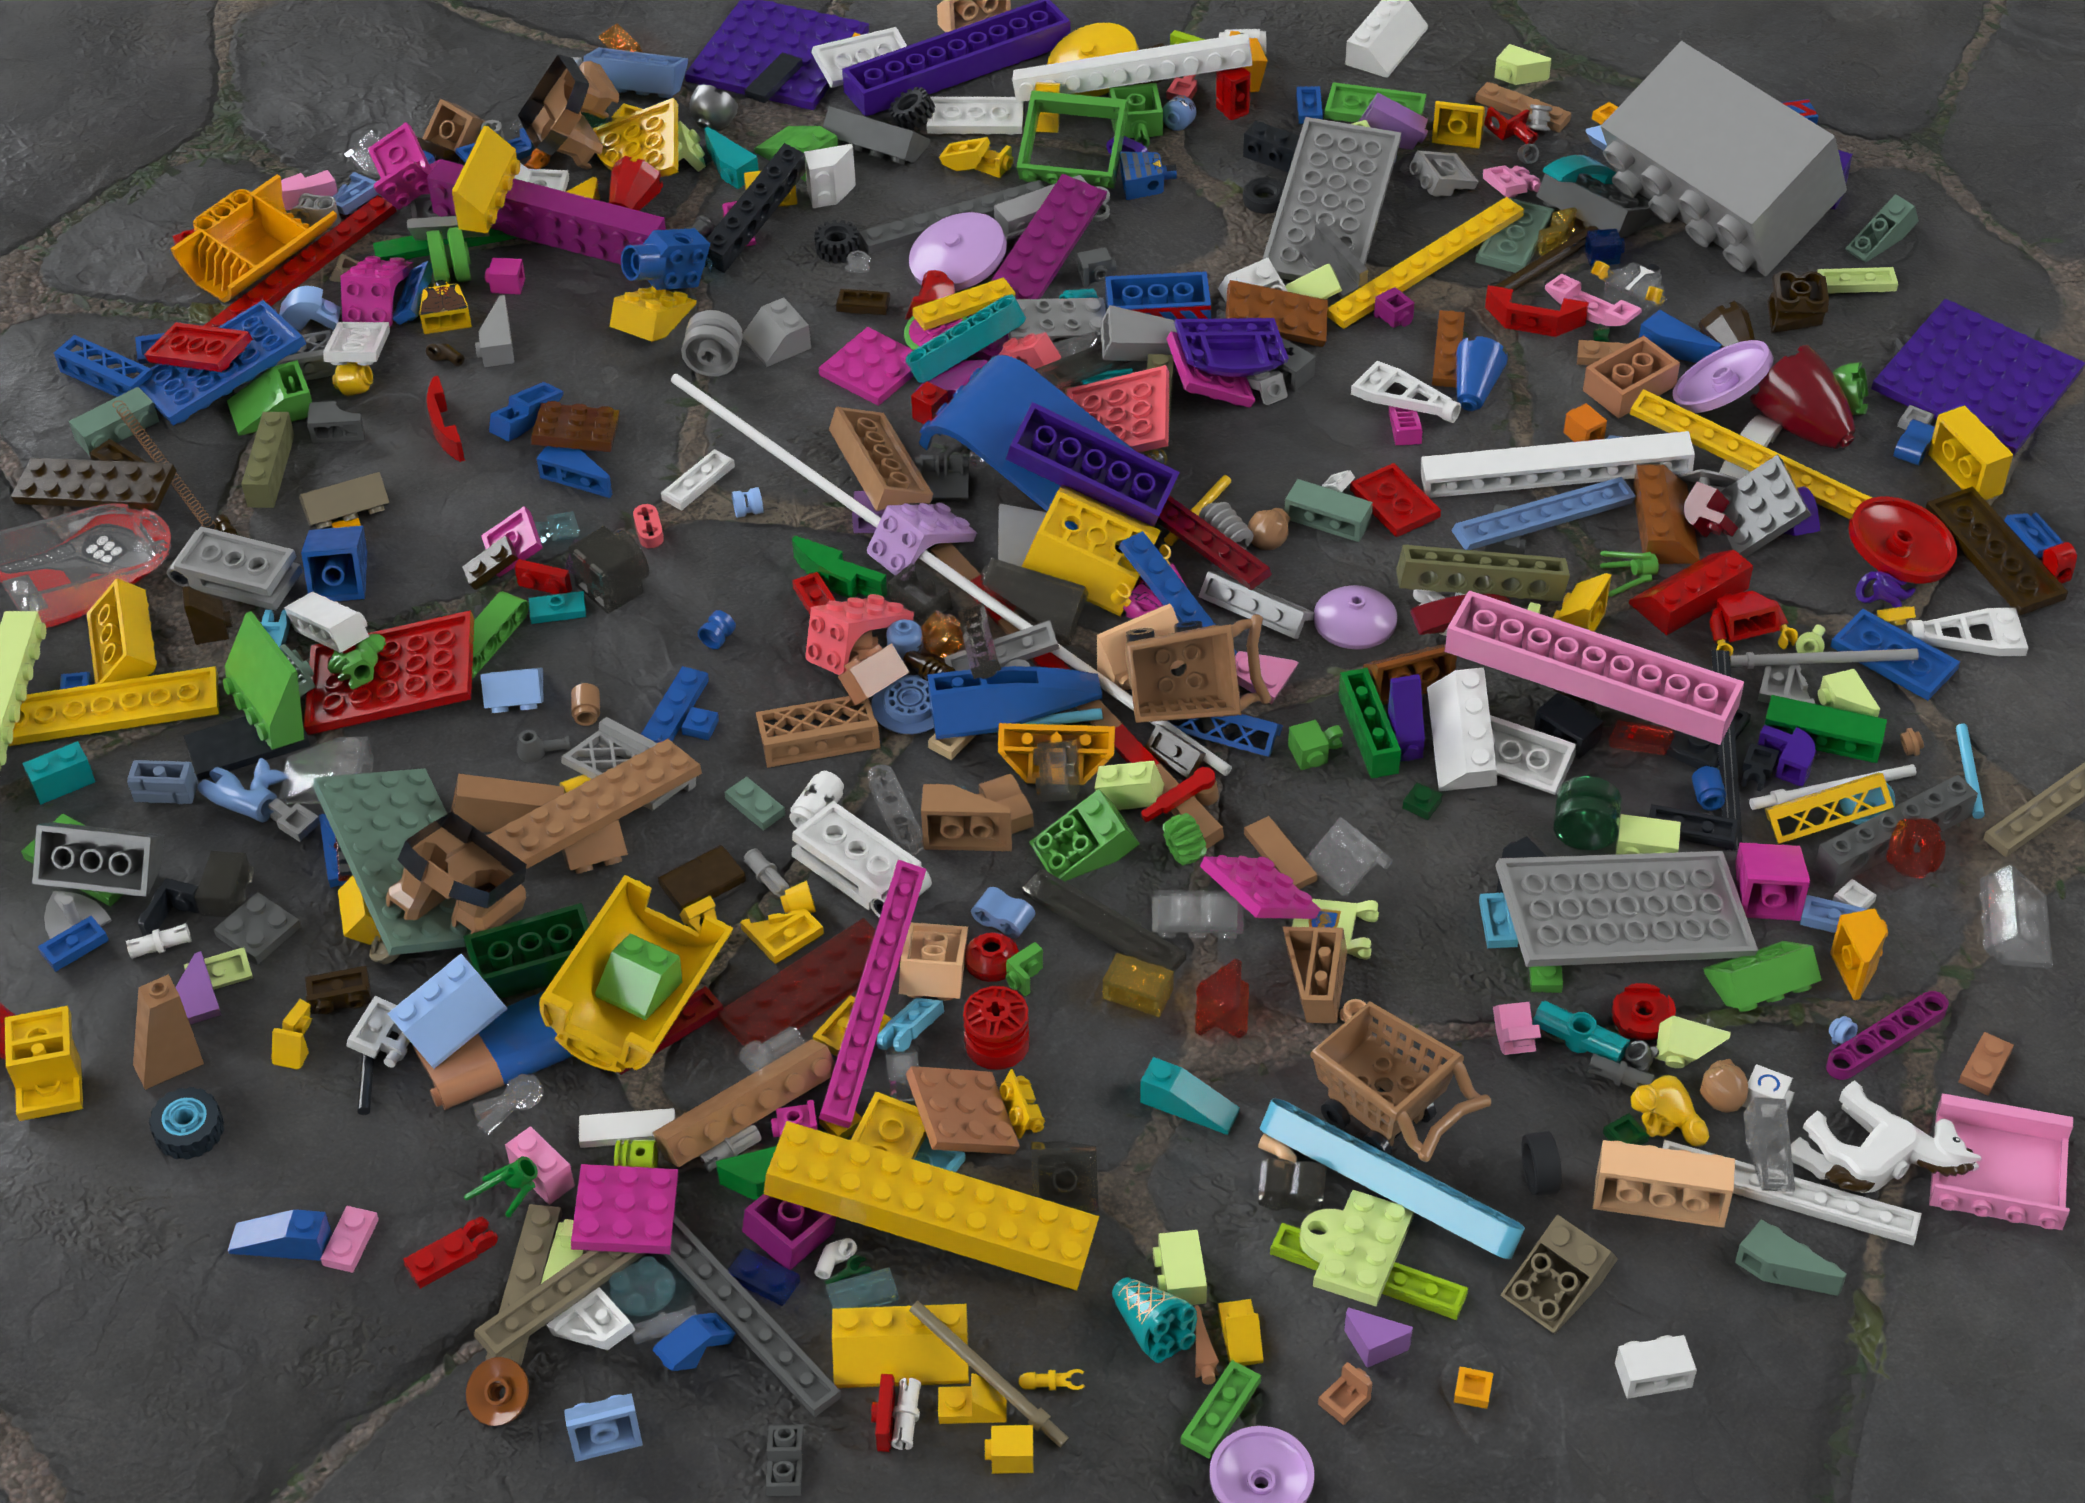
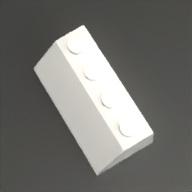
M1381 0L1347 40L1345 65L1388 78L1426 32L1428 24L1410 0Z
M1484 667L1455 670L1427 687L1438 790L1449 791L1497 786V769Z

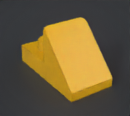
M1251 1299L1218 1303V1313L1229 1363L1231 1360L1243 1366L1263 1363L1258 1314L1254 1313Z
M971 1373V1386L938 1387L939 1424L1007 1422V1399L983 1377Z

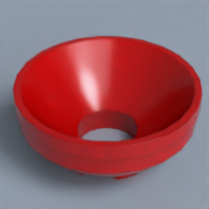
M995 932L984 933L975 937L967 945L965 965L969 973L977 979L987 982L1001 981L1006 979V960L1017 954L1019 949L1013 939L1004 934ZM989 942H995L1000 945V949L995 952H988L983 949V946Z

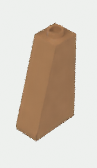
M458 774L450 812L453 811L481 832H494L563 795L564 787Z
M169 974L138 988L133 1066L146 1090L204 1064L180 995Z

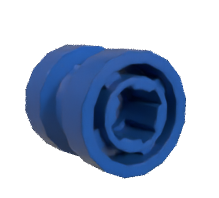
M716 610L710 615L708 623H704L697 632L698 637L707 647L719 649L725 642V637L733 633L736 624L730 615L721 610Z

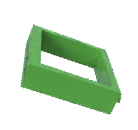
M1031 91L1017 162L1019 179L1027 182L1041 180L1049 184H1056L1062 174L1070 177L1081 175L1092 186L1114 189L1129 113L1127 100ZM1040 112L1118 119L1108 172L1030 164Z

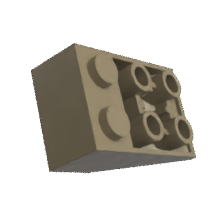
M1557 1214L1500 1296L1556 1334L1600 1286L1618 1258L1609 1249Z

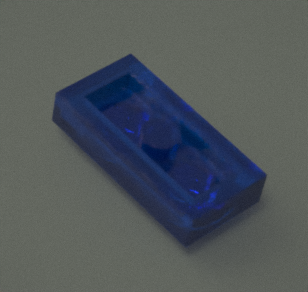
M747 1248L742 1250L728 1269V1272L743 1287L781 1306L786 1303L801 1282L799 1274Z

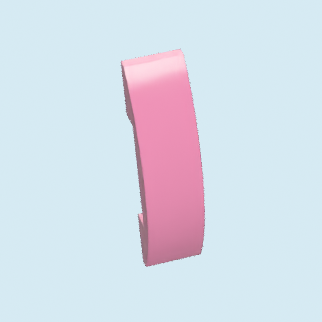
M1560 274L1545 285V290L1561 305L1563 298L1589 302L1587 320L1596 324H1603L1605 326L1626 325L1642 313V308L1624 300H1620L1613 305L1581 291V282L1563 274Z

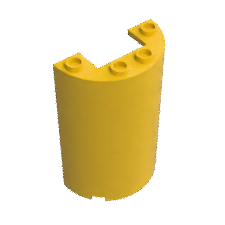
M624 875L540 997L539 1002L540 1013L545 1026H552L557 1033L555 1040L563 1048L587 1064L613 1072H623L625 1068L638 1070L650 1061L733 931V927L706 915L699 933L689 926L648 908L647 904L652 888ZM630 933L680 956L682 983L647 1020L601 1000L595 995L611 952Z

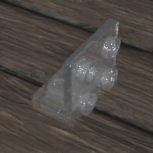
M1342 817L1335 822L1305 858L1317 875L1344 897L1351 893L1372 866L1375 867L1379 863L1387 870L1394 861Z

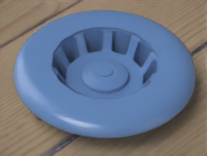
M919 675L903 676L874 694L871 704L873 715L884 728L900 734H919L934 728L929 701L928 681L920 678Z

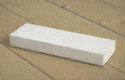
M714 449L662 491V500L682 511L735 467L734 460Z
M675 1109L579 1116L580 1148L613 1146L617 1140H622L623 1143L625 1140H630L631 1143L633 1140H655L652 1132L675 1119Z

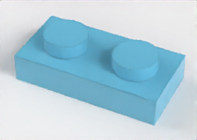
M1504 893L1480 894L1479 905L1487 948L1518 947L1517 935Z

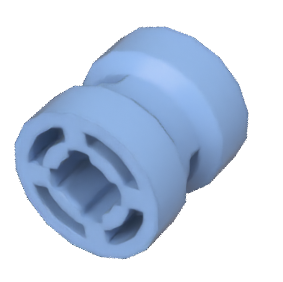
M759 487L750 488L748 492H732L733 506L737 518L745 517L747 513H754L755 515L764 513Z

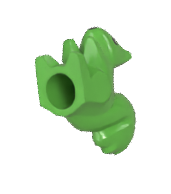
M369 634V637L357 643L355 650L344 654L334 650V654L328 663L329 672L340 674L338 676L340 681L350 679L349 687L351 689L373 680L374 666L378 662L377 653L381 652L386 645L385 638L380 634Z

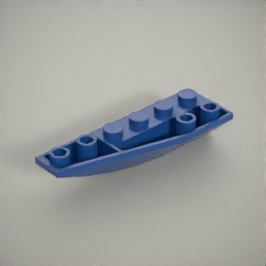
M1009 666L927 675L929 701L936 740L994 733L999 731V723L1022 724L1102 698L1098 674L1070 669Z

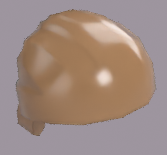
M1273 508L1272 510L1258 511L1254 514L1248 523V529L1254 535L1251 542L1253 546L1261 550H1274L1286 541L1288 523L1291 518L1283 509Z
M1731 1059L1719 1060L1713 1063L1704 1073L1700 1092L1713 1109L1725 1113L1734 1112L1745 1104L1749 1092L1748 1081L1745 1073L1740 1067L1735 1066Z

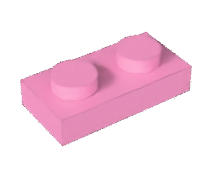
M346 1206L321 1257L322 1265L353 1273L379 1220L377 1212Z

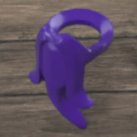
M1871 571L1866 573L1858 582L1856 597L1862 603H1871L1882 599L1890 603L1893 608L1902 607L1901 601L1911 597L1916 588H1910L1905 591L1900 586L1905 585L1906 582L1898 580L1885 572ZM1877 579L1873 584L1874 595L1866 598L1864 596L1866 585L1871 580Z

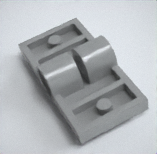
M1103 298L1017 300L1026 316V320L1021 326L1008 333L1009 339H1021L1031 333L1036 335L1046 332L1059 353L1068 351L1074 342H1102L1101 321L1106 313Z

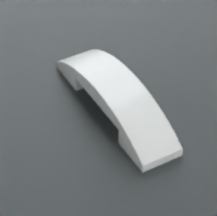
M1759 414L1747 424L1740 435L1767 447L1769 442H1774L1782 427L1768 417ZM1725 460L1719 473L1741 479L1750 471Z

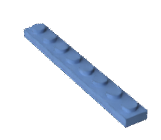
M1618 477L1459 522L1454 525L1451 531L1465 550H1472L1632 504L1636 495L1624 479Z

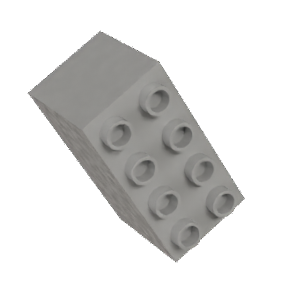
M1683 41L1664 58L1601 125L1607 144L1603 155L1615 168L1616 174L1612 177L1615 187L1622 194L1630 195L1632 198L1640 193L1649 199V207L1661 220L1670 223L1676 217L1687 224L1685 226L1686 232L1699 245L1708 247L1713 241L1725 249L1723 251L1725 259L1741 272H1745L1751 266L1764 276H1767L1847 191L1836 138L1833 134Z

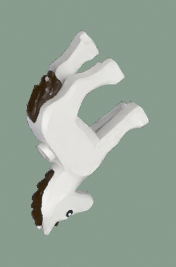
M1855 1080L1843 1089L1839 1101L1843 1103L1841 1109L1870 1133L1861 1147L1847 1145L1839 1141L1830 1131L1826 1122L1827 1117L1817 1110L1806 1120L1803 1129L1809 1133L1808 1137L1820 1147L1823 1154L1813 1150L1807 1141L1799 1137L1783 1155L1785 1159L1806 1168L1819 1179H1829L1831 1183L1840 1185L1841 1189L1861 1193L1875 1192L1893 1178L1900 1179L1907 1172L1910 1164L1927 1168L1933 1174L1939 1172L1943 1176L1948 1177L1949 1175H1964L1968 1171L1977 1170L1979 1165L1976 1162L1982 1159L1981 1156L1974 1154L1972 1149L1966 1148L1965 1143L1958 1136L1955 1126L1950 1120H1939L1935 1124V1137L1932 1138L1909 1121L1891 1114L1882 1106L1870 1101L1865 1096L1862 1086Z

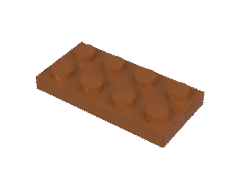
M1234 280L1229 281L1227 285L1226 318H1274L1282 338L1320 347L1325 345L1328 300Z

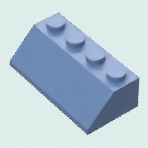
M600 47L584 56V62L592 61L602 66L618 92L634 90L638 95L658 93V96L662 98H671L672 95L680 91L688 64V58Z

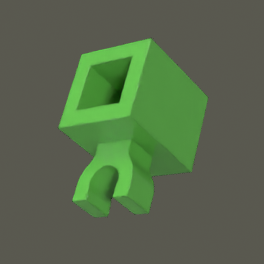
M1316 720L1289 727L1288 747L1299 768L1305 770L1328 763L1329 749L1342 747L1339 737H1343V731L1339 725H1336L1322 732Z

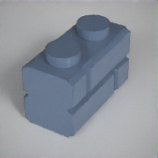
M134 760L127 780L134 802L193 803L198 786L192 762Z

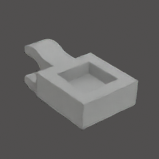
M276 798L268 805V808L274 811L270 814V817L277 822L278 828L299 842L320 824L319 816L299 803L290 808Z

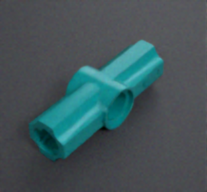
M1547 1001L1541 1002L1532 1022L1533 1025H1539L1540 1029L1565 1040L1566 1046L1573 1052L1585 1053L1588 1051L1618 1063L1624 1058L1625 1051L1630 1042L1629 1039L1597 1025L1596 1020L1589 1013L1577 1012L1573 1014Z

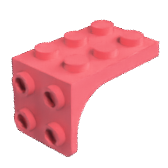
M870 594L868 598L864 599L848 598L845 602L828 601L826 605L813 606L810 612L806 660L840 675L847 671L844 665L848 664L851 650L860 636L870 630L887 628L898 620L907 619L913 621L914 612L904 609L900 603L885 601L883 596Z

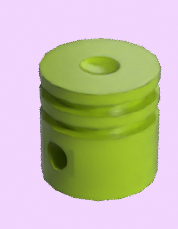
M617 1140L614 1151V1166L658 1168L657 1141L633 1140L631 1143L630 1140H625L623 1143L622 1140Z

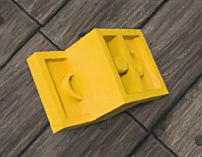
M69 1006L5 1017L6 1068L16 1090V1115L18 1120L24 1121L83 1109L81 1058L72 1038L71 1011Z

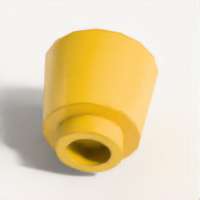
M807 880L786 889L785 895L780 896L785 913L799 909H807L810 913L816 912Z

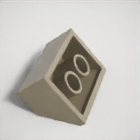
M380 472L303 493L299 497L309 526L316 525L317 529L332 526L331 520L342 518L344 521L359 518L358 513L366 510L369 511V515L384 511V505L389 504Z

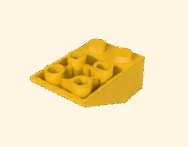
M653 286L639 288L635 292H625L624 295L614 297L609 327L653 342L666 338L696 305L697 300L688 298V295L683 292H671L666 289L656 290Z

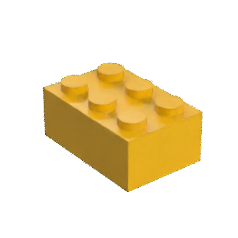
M1965 405L1938 415L1928 455L1962 490L1973 486L1985 500L2003 494L2013 458L2009 448Z

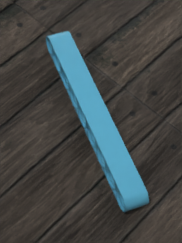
M1272 1098L1260 1126V1130L1263 1133L1492 1254L1505 1259H1512L1525 1229L1521 1223L1291 1103Z

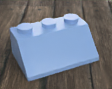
M460 954L387 1014L431 1067L435 1069L507 1010V1007L466 958Z

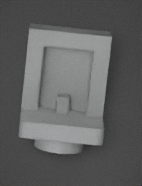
M1271 370L1247 377L1250 388L1260 391L1263 404L1270 405L1288 396L1282 372Z

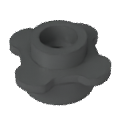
M1635 1041L1627 1047L1624 1061L1628 1062L1627 1066L1645 1072L1650 1068L1653 1058L1658 1056L1659 1050L1656 1046L1649 1047L1644 1041Z

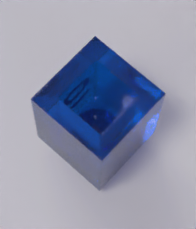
M1618 230L1587 231L1585 253L1589 265L1594 266L1596 261L1604 262L1607 265L1620 264L1621 254L1625 252V242L1623 238H1620Z

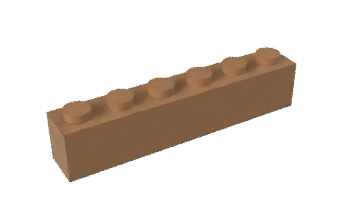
M811 1039L652 1132L664 1159L677 1167H681L725 1141L726 1137L730 1138L831 1078L835 1062L828 1046Z

